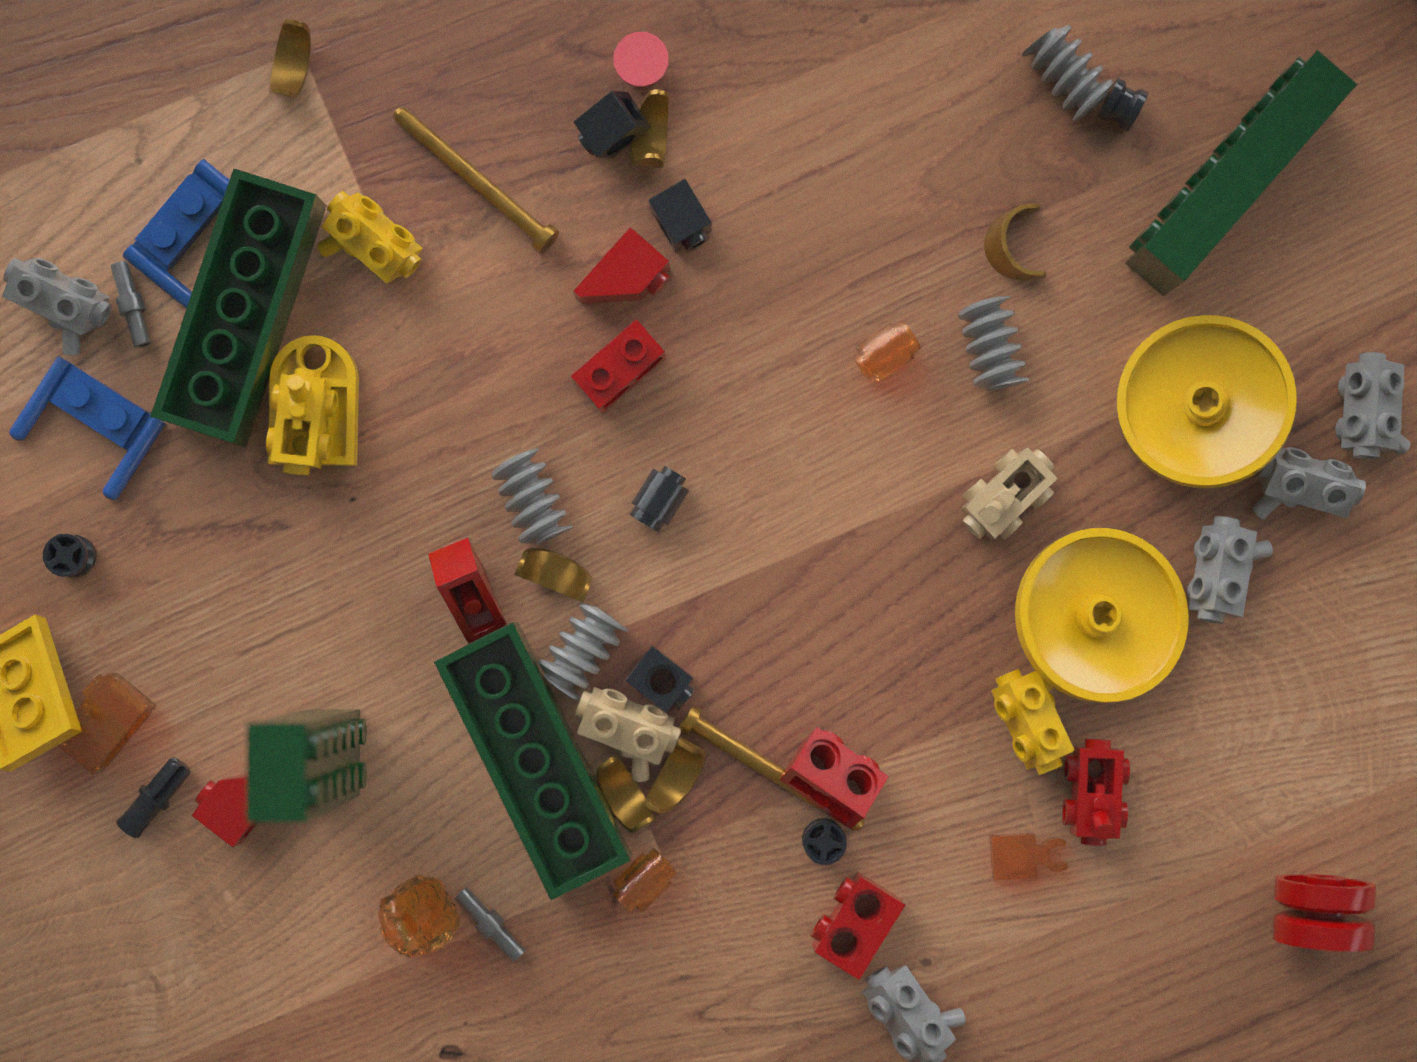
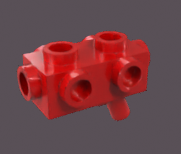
M1086 738L1085 747L1074 746L1073 756L1066 755L1064 778L1065 781L1072 782L1071 799H1064L1062 821L1063 825H1070L1071 834L1081 837V844L1106 846L1107 839H1120L1121 828L1127 827L1128 806L1126 802H1122L1123 785L1129 783L1130 762L1129 759L1124 758L1123 750L1111 748V740ZM1092 761H1098L1101 765V772L1095 777H1091L1088 774V765Z

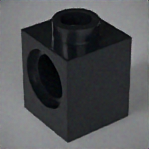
M614 90L610 91L573 121L580 131L578 138L585 150L591 155L601 158H613L651 128L630 94Z
M686 178L648 200L651 213L675 252L682 248H685L686 252L692 251L709 239L706 234L712 231V222Z
M651 646L625 680L666 713L672 705L680 710L695 691L694 688L688 685L694 677L655 646ZM667 669L674 674L676 685L671 692L661 694L653 689L651 677L656 670Z

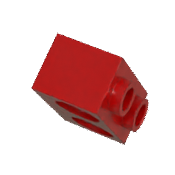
M636 319L574 372L571 378L600 413L603 414L666 359V354Z
M816 727L804 739L779 781L849 829H852L865 818L889 776L880 770L879 765L874 760L864 755H857L844 746V742L839 736L830 731H822ZM810 755L821 758L825 764V770L816 768L811 762ZM847 779L853 780L859 785L861 795L854 794L848 788Z
M857 871L852 880L846 877L842 881L833 898L838 904L830 917L825 914L820 917L810 937L815 939L812 946L816 954L860 980L904 909L905 903L901 898ZM862 894H872L878 900L876 909L867 915L859 914L854 909L856 899ZM848 931L855 936L852 948L844 952L835 950L831 946L833 937L838 932Z

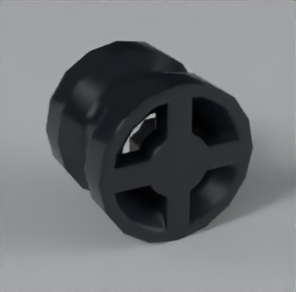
M1117 77L1097 117L1103 120L1111 118L1119 122L1121 129L1128 132L1138 117L1149 93L1142 89L1134 91L1127 87L1124 80Z
M58 534L45 544L43 550V562L46 568L52 574L60 577H81L92 570L97 559L93 543L80 535ZM77 551H79V552L77 553V558H76L77 563H76V562L74 561V557H75V553H76Z
M817 818L804 828L802 834L803 848L807 856L815 863L830 865L839 861L845 853L847 847L846 836L834 820Z

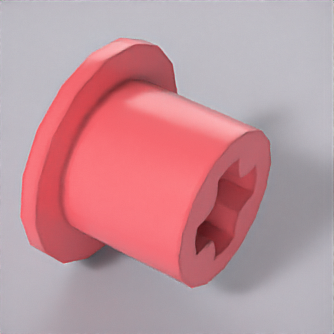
M634 32L626 35L617 44L614 51L613 64L617 75L625 83L638 88H646L656 84L665 75L668 68L669 54L665 44L657 36L648 32Z

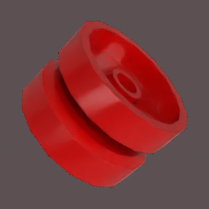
M1286 874L1275 877L1274 900L1285 907L1297 910L1282 911L1274 916L1273 940L1290 946L1325 951L1360 952L1374 949L1375 924L1368 919L1351 914L1368 913L1375 909L1376 884L1328 874Z

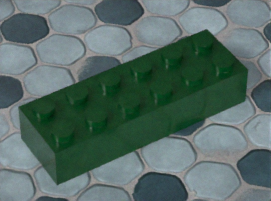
M1319 50L1315 51L1306 61L1299 56L1270 85L1267 93L1248 110L1236 128L1213 150L1214 154L1204 164H1201L1184 183L1190 190L1184 186L1159 211L1156 216L1162 222L1160 223L1155 219L1130 244L1129 248L1134 253L1125 263L1162 296H1165L1182 284L1358 84Z
M233 168L150 417L235 445L247 447L270 378L271 366L278 354L327 206L316 194Z
M512 622L434 661L550 900L631 861L633 854L519 623Z
M310 709L247 723L246 823L307 822L359 796L360 789L366 787L367 781L366 763L360 762V745H365L367 725L365 719H360V709Z

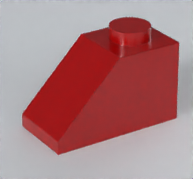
M630 227L573 290V293L581 304L643 300L648 293L653 296L658 294L669 281L670 276L667 272L670 269V263L667 258Z
M468 537L428 554L436 587L468 644L507 625L485 569Z
M247 774L227 777L218 780L216 783L212 780L209 781L197 795L195 802L199 806L191 815L232 848L243 843L258 824L246 823Z

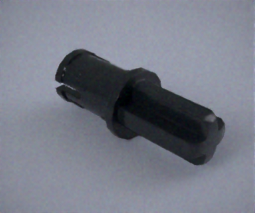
M175 757L170 758L147 786L142 785L139 788L140 795L121 818H118L116 821L118 827L129 836L139 838L160 810L165 811L169 808V799L190 775L188 766Z

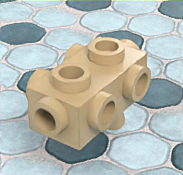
M1027 447L1019 454L1011 449L993 466L999 472L987 484L982 479H979L964 493L963 497L967 503L961 510L967 516L962 522L978 539L986 535L992 540L1000 535L1005 540L1023 523L1018 517L1030 505L1035 510L1038 509L1054 494L1050 486L1058 479L1051 472L1055 467L1049 458L1038 449L1032 452ZM1022 472L1028 476L1029 483L1026 488H1018L1014 483L1017 473Z
M594 687L592 693L583 691L574 714L581 718L577 734L616 748L622 756L632 758V779L637 782L649 780V762L659 765L664 751L672 753L681 732L680 728L673 726L674 718L668 716L660 707L650 704L642 706L627 700L624 694L614 689L601 690Z

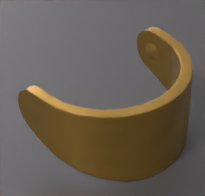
M285 19L283 21L271 70L270 93L296 98L300 94L306 80L311 53V34L307 24L292 19Z
M655 89L647 93L639 107L651 128L630 144V160L633 166L664 168L669 94L664 90Z
M1023 204L998 216L987 229L984 237L986 258L998 273L1007 278L1034 280L1047 277L1046 271H1032L1020 266L1011 256L1006 242V231L1011 218L1018 213L1039 211L1041 209L1040 204Z
M542 548L524 550L514 573L517 577L539 584L582 603L591 585V576L583 566L567 556Z
M680 737L673 752L670 753L652 785L644 805L657 813H667L676 808L697 782L705 764V751Z
M613 756L597 767V783L611 812L626 830L635 833L656 820L653 810L644 805L646 797L618 756Z

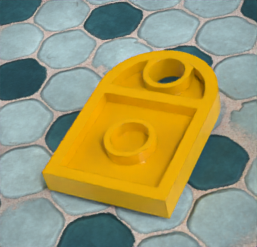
M304 336L289 342L276 355L270 370L269 428L275 427L276 410H272L271 397L274 385H280L281 374L293 375L295 374V368L308 369L304 363L306 351L315 346L322 347L326 353V360L323 366L315 370L321 371V378L331 382V390L338 392L337 412L335 417H327L325 433L332 434V454L329 460H322V466H357L359 374L354 359L340 344L323 336ZM302 437L296 442L295 447L299 453L307 451L308 439L306 437ZM268 453V464H270V465H282V464H277V463L271 462V461H270V459H271V454Z

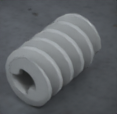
M1069 24L1058 29L1055 27L1042 35L1022 53V56L1027 57L1037 54L1031 63V68L1039 70L1047 67L1041 77V81L1044 84L1058 81L1052 90V95L1059 97L1068 94L1062 104V108L1064 111L1078 107L1079 109L1072 119L1073 122H1076L1108 96L1107 93L1114 82L1112 79L1101 83L1096 81L1103 67L1100 65L1089 70L1086 68L1093 54L1088 52L1079 56L1076 55V51L1083 41L1080 38L1070 42L1065 40L1072 29Z
M1010 296L993 297L975 302L961 310L958 314L960 320L973 322L962 330L964 337L976 338V340L966 346V352L980 355L970 362V369L984 372L973 380V385L979 388H987L988 391L1029 382L1027 377L1015 376V372L1024 367L1026 363L1022 360H1014L1011 357L1012 354L1022 349V345L1008 343L1007 339L1018 332V327L1004 325L1005 320L1015 315L1014 310L1001 309L1000 307L1002 303L1011 298Z
M539 448L523 452L504 461L491 474L493 480H507L498 489L500 496H514L504 507L507 512H520L511 522L514 528L527 527L518 538L521 544L534 543L535 545L573 529L572 525L559 526L557 523L567 514L565 509H551V506L560 498L559 494H545L544 492L553 483L552 478H538L537 476L546 467L545 462H531V458L539 451Z
M581 603L579 608L585 615V620L574 617L569 619L576 632L574 634L563 631L559 633L566 646L560 648L550 645L548 648L555 661L549 662L540 659L538 662L545 673L544 677L559 690L577 701L580 697L573 686L587 688L590 684L583 672L597 674L600 671L593 658L597 657L608 660L610 657L604 643L618 646L621 642L614 629L625 632L629 631L597 606Z

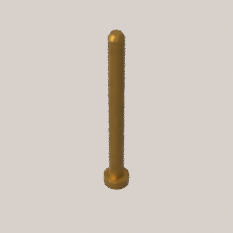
M399 107L395 110L393 114L395 121L534 240L532 247L537 252L543 254L551 247L560 233L557 228L552 224L544 227L407 108Z
M694 705L691 706L679 726L681 729L680 733L687 736L690 731L833 818L779 781L786 769L701 718L702 710ZM864 819L861 820L857 825H855L851 830L860 831V829L864 825Z

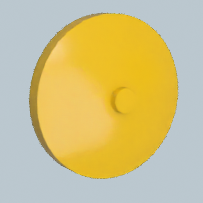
M1200 315L1183 318L1161 327L1148 336L1135 349L1126 363L1117 392L1119 423L1124 438L1135 456L1158 476L1170 482L1193 488H1218L1232 485L1253 476L1267 466L1282 449L1290 434L1297 402L1294 376L1288 361L1279 347L1268 336L1252 325L1219 315Z
M1084 529L1068 534L1048 545L1034 558L1025 571L1018 588L1015 603V621L1018 638L1033 668L1055 689L1082 701L1112 703L1129 700L1150 691L1172 671L1181 656L1187 639L1189 622L1188 604L1177 573L1168 560L1151 544L1136 535L1117 529Z

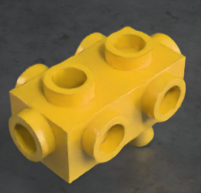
M341 191L328 204L327 211L330 214L321 227L331 236L317 244L322 256L327 258L344 249L348 255L358 258L386 284L401 275L404 278H408L422 262V258L418 255L423 248L415 242L414 236L404 227L394 224L383 214L381 207L371 198L363 196L359 192L349 196L345 191Z
M295 368V374L293 375L281 374L280 385L275 384L273 387L271 407L272 410H276L275 427H270L267 433L266 452L271 454V462L283 465V473L309 476L310 468L321 469L322 460H329L331 457L333 437L332 434L325 433L327 417H335L337 412L338 392L331 390V382L321 378V371ZM306 437L308 439L307 451L299 453L295 447L298 439Z
M1019 668L996 678L998 687L991 690L995 699L994 707L998 716L1005 721L1013 738L1012 746L1016 756L1024 762L1027 770L1035 767L1038 775L1062 766L1060 757L1075 750L1055 709L1056 701L1050 693L1054 687L1047 683L1037 671L1022 676Z

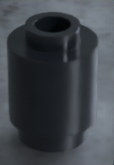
M664 466L661 472L652 469L632 501V504L635 506L629 515L659 533L664 524L669 525L689 492L688 489L683 487L686 478L667 466Z

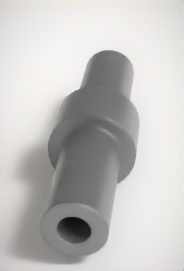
M116 262L110 265L119 294V297L116 298V303L120 316L126 318L134 348L148 346L151 344V340L143 317V312L146 311L142 294L136 292L128 262Z
M467 887L454 898L477 923L475 929L486 940L490 937L512 962L516 961L526 951L503 926L505 923L503 918L494 909L489 911Z

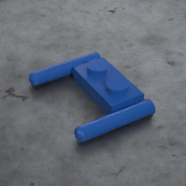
M202 159L195 166L194 172L184 179L134 239L136 241L122 255L124 259L185 308H187L192 291L167 271L174 267L218 214L230 180L205 159Z
M58 355L10 428L9 434L17 441L24 440L50 401L117 445L128 450L102 491L106 498L116 500L166 423L150 417V412Z

